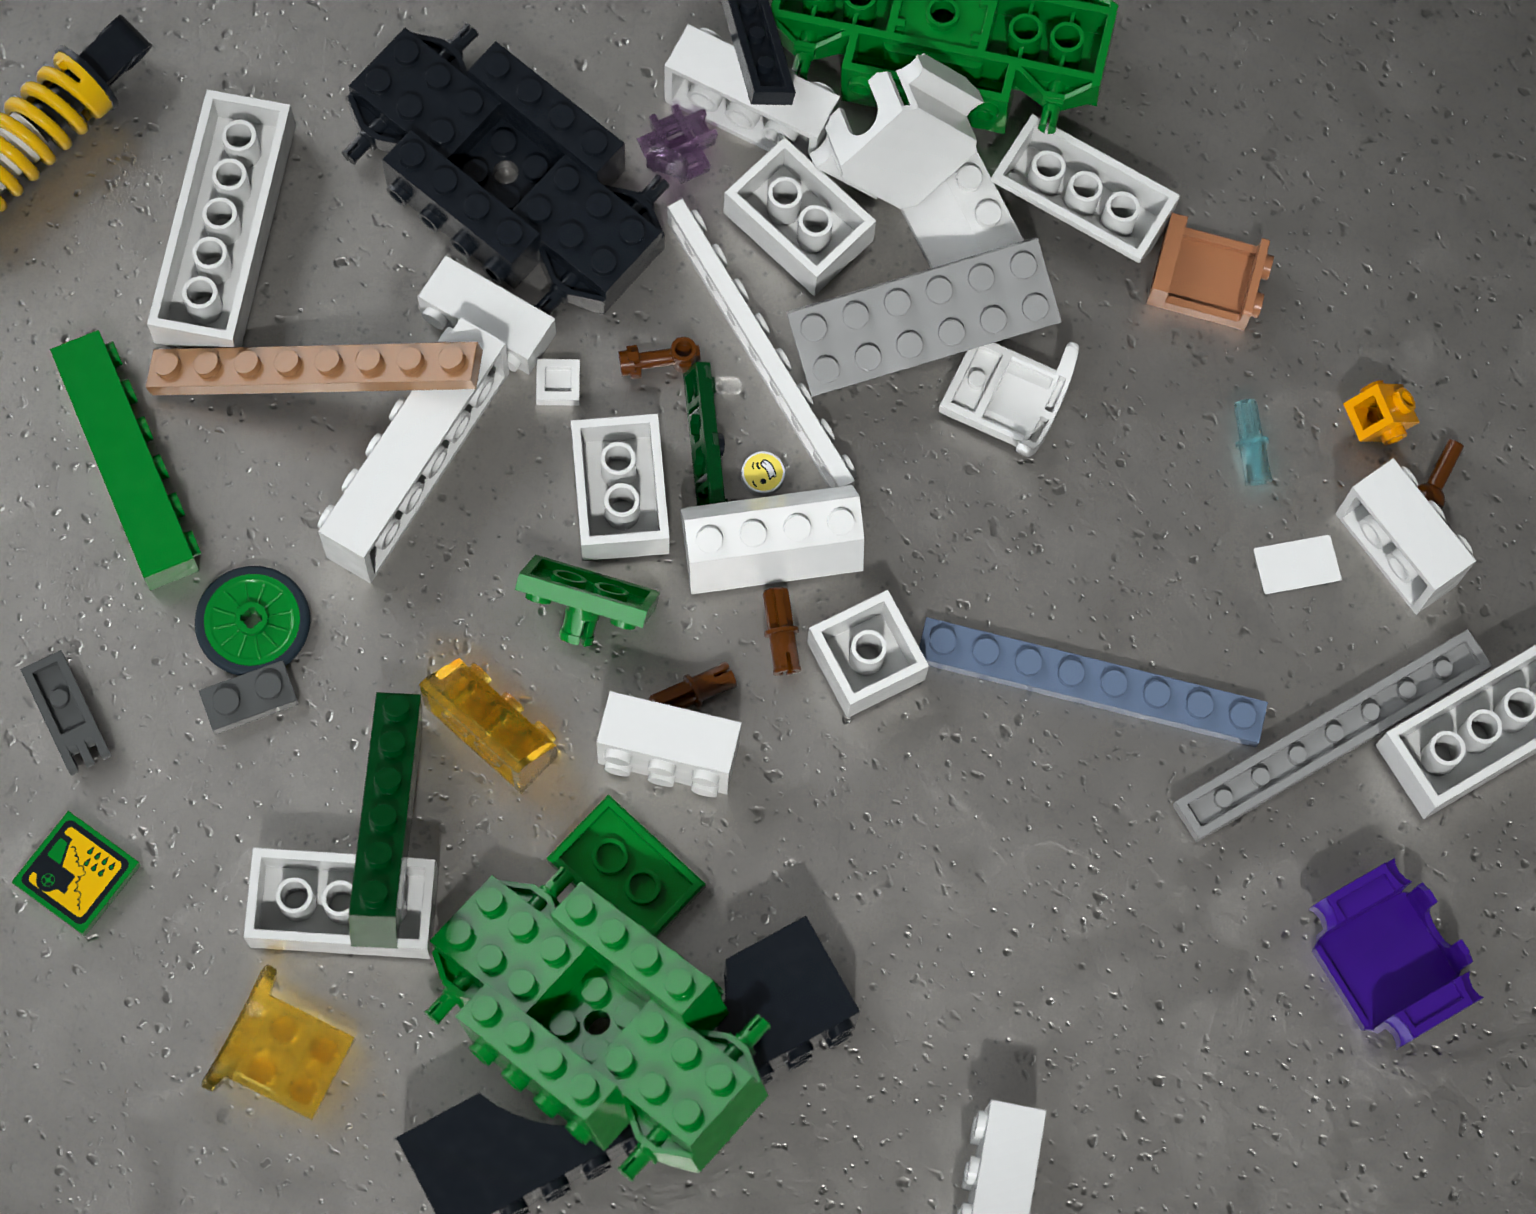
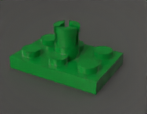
M535 555L520 571L515 590L526 593L525 598L532 602L550 604L551 601L566 605L565 617L558 637L567 643L577 646L580 642L584 647L593 644L594 632L600 616L610 618L612 625L622 629L634 630L636 626L643 628L656 609L660 596V591L539 555Z

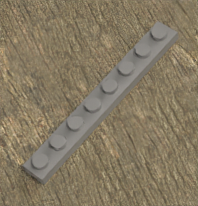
M1467 629L1175 801L1172 806L1197 843L1488 671L1492 664Z

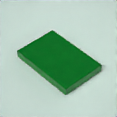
M609 794L547 857V862L557 871L562 866L574 876L575 880L571 882L574 887L583 882L602 898L614 904L634 922L647 929L655 938H658L706 888V884Z

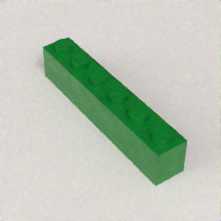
M97 330L51 348L50 351L149 590H154L198 572L199 569L194 557L202 553L192 530L183 533L178 519L186 516L177 493L167 494L162 481L170 478L161 455L151 456L146 443L153 441L154 438L145 416L136 419L131 405L138 403V399L129 378L120 381L115 368L122 366L123 363L114 342L111 341L105 344L100 331Z

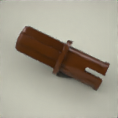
M784 587L769 588L763 592L768 630L764 631V637L769 638L774 668L773 675L782 676L783 672H786V675L801 672L795 634L799 633V629L793 625L789 591Z
M724 661L720 665L693 677L689 674L684 675L682 682L650 695L648 700L683 709L693 705L699 708L703 705L702 701L729 689H734L737 687L732 670L727 672L730 666Z

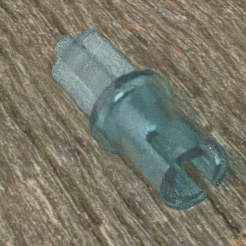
M1255 399L1237 401L1234 404L1240 440L1235 443V448L1240 450L1245 485L1259 486L1267 484V482L1273 481L1266 447L1270 442L1269 438L1263 436L1257 401Z

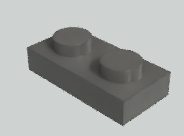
M283 660L198 690L215 735L299 705Z

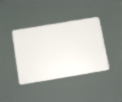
M1330 535L1254 548L1264 594L1342 580Z

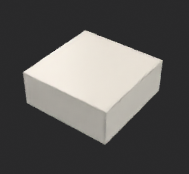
M537 359V405L580 406V359Z

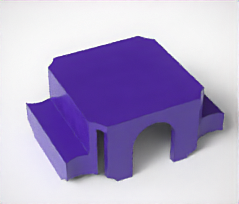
M1395 858L1328 895L1308 910L1320 919L1323 928L1316 935V943L1312 953L1360 1030L1379 1034L1387 1029L1393 1035L1397 1050L1484 997L1479 995L1472 987L1469 971L1459 976L1463 969L1473 963L1470 951L1464 941L1460 939L1453 945L1449 944L1438 932L1432 921L1430 909L1438 902L1434 894L1423 882L1417 885L1411 892H1402L1413 881L1406 879L1398 871Z

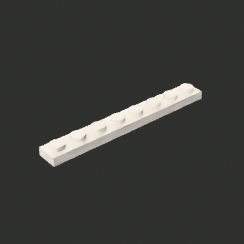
M683 199L669 205L668 225L829 488L854 486V478L857 477V473L851 460L846 454L842 456L838 454L832 444L835 441V437L830 426L823 418L818 421L810 408L813 406V401L808 390L802 383L796 385L789 374L792 368L786 354L781 348L775 350L767 338L770 336V331L764 318L760 313L753 315L746 303L749 301V297L743 284L738 278L732 280L725 269L728 264L721 248L716 243L710 245L704 235L706 226L702 217L696 209L690 211Z

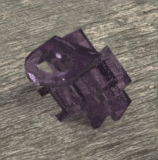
M678 104L671 106L672 115L658 120L655 114L649 116L652 132L637 138V142L646 158V168L651 169L653 172L659 171L675 176L680 184H683L709 172L711 165L703 150L715 145L718 133L715 129L709 130L705 122L707 113L704 108L684 117ZM679 132H681V134H682V135H680V136H678V137H676V138H673V139H671V140H669V141L667 140L668 137H670V136H672V135H674V134H677V133H679ZM694 163L698 164V166L688 170V166Z

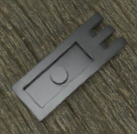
M62 650L20 669L71 776L79 772L77 762L72 757L78 753L81 754L87 768L96 764L89 748L95 745L103 760L112 757Z

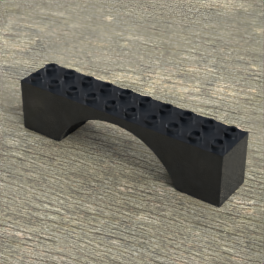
M807 916L725 960L724 1004L729 1014L717 1026L716 1031L731 1033L733 1036L736 1033L739 1034L754 1018L755 1014H759L761 1018L763 1017L770 1024L771 1028L753 1046L756 1052L753 1058L764 1085L773 1080L771 1075L775 1073V1070L784 1065H787L789 1071L811 1060L813 1058L811 1053L815 1051V1048L826 1043L828 1048L831 1049L853 1036L851 1031L855 1029L860 1010ZM480 1092L396 1137L435 1214H530L529 1205L542 1198L548 1204L563 1197L571 1191L570 1183L584 1175L588 1181L603 1175L612 1168L611 1160L624 1153L628 1157L636 1149L635 1145L638 1143L629 1123L605 1151L591 1140L586 1145H583L569 1133L564 1125H552L518 1116L497 1106Z

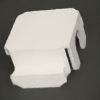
M925 53L922 55L917 54L910 64L896 70L910 105L904 106L891 73L888 71L877 72L868 80V83L877 102L878 113L874 124L867 132L862 135H854L846 114L840 107L829 116L830 119L825 127L827 131L826 139L820 147L809 153L815 168L876 200L878 197L902 209L905 207H916L977 152V139L967 116L972 109L980 104H984L979 90L966 77Z

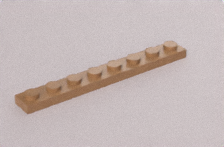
M478 342L153 349L145 387L152 396L477 389L483 350Z

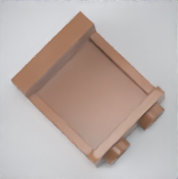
M1171 213L1146 304L1245 330L1250 317L1258 318L1265 294L1258 292L1261 279L1268 280L1274 256L1267 254L1270 240L1262 238L1259 245L1255 246L1187 228V216Z

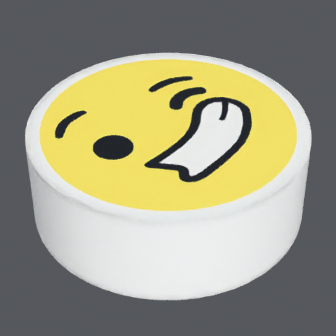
M764 451L750 455L745 460L741 471V481L745 489L759 497H767L776 493L781 488L785 476L782 461L776 455Z

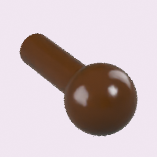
M1448 439L1427 483L1420 484L1417 487L1428 501H1434L1441 510L1445 504V495L1442 490L1464 448V445L1452 439Z

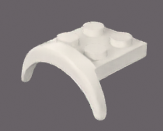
M1069 342L1066 345L1057 370L996 343L967 350L939 406V413L1016 446L1017 453L1030 457L1037 452L1043 443L1063 403L1077 363L1079 345L1074 342Z

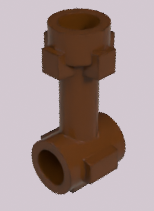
M688 337L676 338L669 349L639 353L637 345L626 346L627 350L618 351L622 377L631 376V379L642 378L641 370L671 365L676 371L683 374L695 362L701 361L699 345H696Z

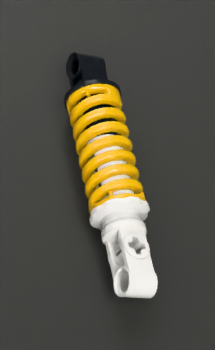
M119 15L112 20L80 55H77L65 46H60L53 56L54 67H41L36 74L37 82L27 81L21 86V98L10 97L4 102L5 114L0 112V212H4L8 206L1 196L6 190L16 197L23 194L24 188L17 179L24 175L30 181H36L40 177V172L34 165L37 161L41 160L48 166L56 162V156L48 144L50 140L62 150H69L72 147L71 138L63 130L66 125L79 135L88 132V124L80 116L79 112L89 121L92 117L96 119L102 118L109 110L113 111L118 106V100L110 86L122 74L133 68L152 47V44L123 15Z

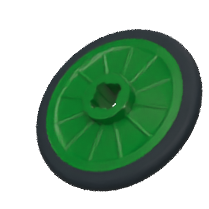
M264 566L240 567L218 577L204 591L195 613V633L204 654L220 669L238 676L282 660L286 666L303 648L310 629V610L302 590L285 574ZM251 614H257L261 621L254 625V628H248L244 624V621L251 617Z

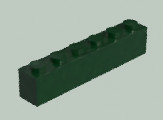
M376 692L348 913L350 943L353 947L393 949L398 947L423 727L421 694Z

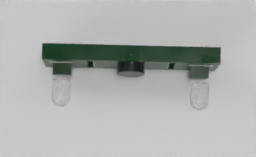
M695 362L683 373L696 501L697 506L728 502V499L725 498L721 457L725 450V440L723 434L718 433L714 394L737 395L742 391L743 384L738 378L718 377L715 383V378L711 374L710 362ZM731 499L730 501L745 500V499Z

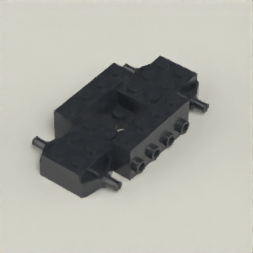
M465 23L451 40L448 39L447 41L442 38L413 33L404 28L348 85L350 91L347 95L349 108L359 132L357 133L358 136L341 152L346 160H350L351 164L355 165L369 148L373 151L377 148L387 152L388 154L382 161L388 194L401 206L405 207L409 204L418 211L420 220L434 232H438L440 229L449 236L452 246L466 258L472 255L483 264L482 268L485 273L495 282L501 284L504 281L515 290L540 263L550 287L549 292L534 307L551 315L561 303L565 305L571 303L595 313L605 314L665 249V235L654 211V202L670 187L665 179L662 180V176L655 175V178L642 192L639 191L638 193L632 190L613 187L614 182L625 172V143L498 42L495 41L467 71L463 61V51L478 37L477 31L470 27V24ZM509 167L514 169L518 176L512 183L504 184L495 179V173L501 168Z

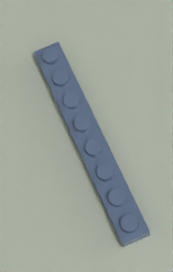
M926 617L919 648L931 667L1252 747H1257L1260 742L1268 705L1266 701Z

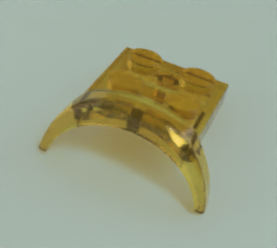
M265 965L261 969L257 981L224 1045L202 1079L201 1087L210 1092H215L226 1079H229L313 1122L355 1041V1037L272 996L278 973L274 967Z

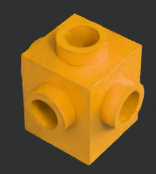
M1383 380L1375 381L1364 386L1360 390V394L1343 403L1360 442H1382L1384 446L1391 445L1404 439L1407 436L1406 430L1420 423L1414 411L1416 408L1414 398L1404 388L1403 384H1385Z

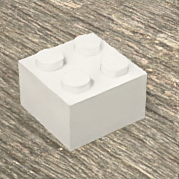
M888 590L809 628L807 644L847 718L926 679L929 665Z

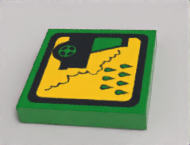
M67 811L12 880V884L85 937L140 868L141 864L70 811Z

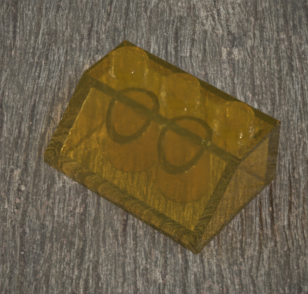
M458 658L424 678L420 682L419 687L425 708L520 794L558 757L557 746L553 743L557 739L556 736L540 721L533 725L521 714L524 711L523 706L508 692H504L502 695L497 693L489 685L492 679L477 664L472 663L470 666H467Z

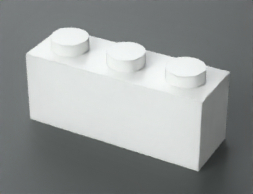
M446 255L418 295L422 317L432 326L438 329H444V327H451L453 329L462 317L506 343L509 370L514 372L520 369L529 375L537 364V359L541 358L556 335L555 318Z

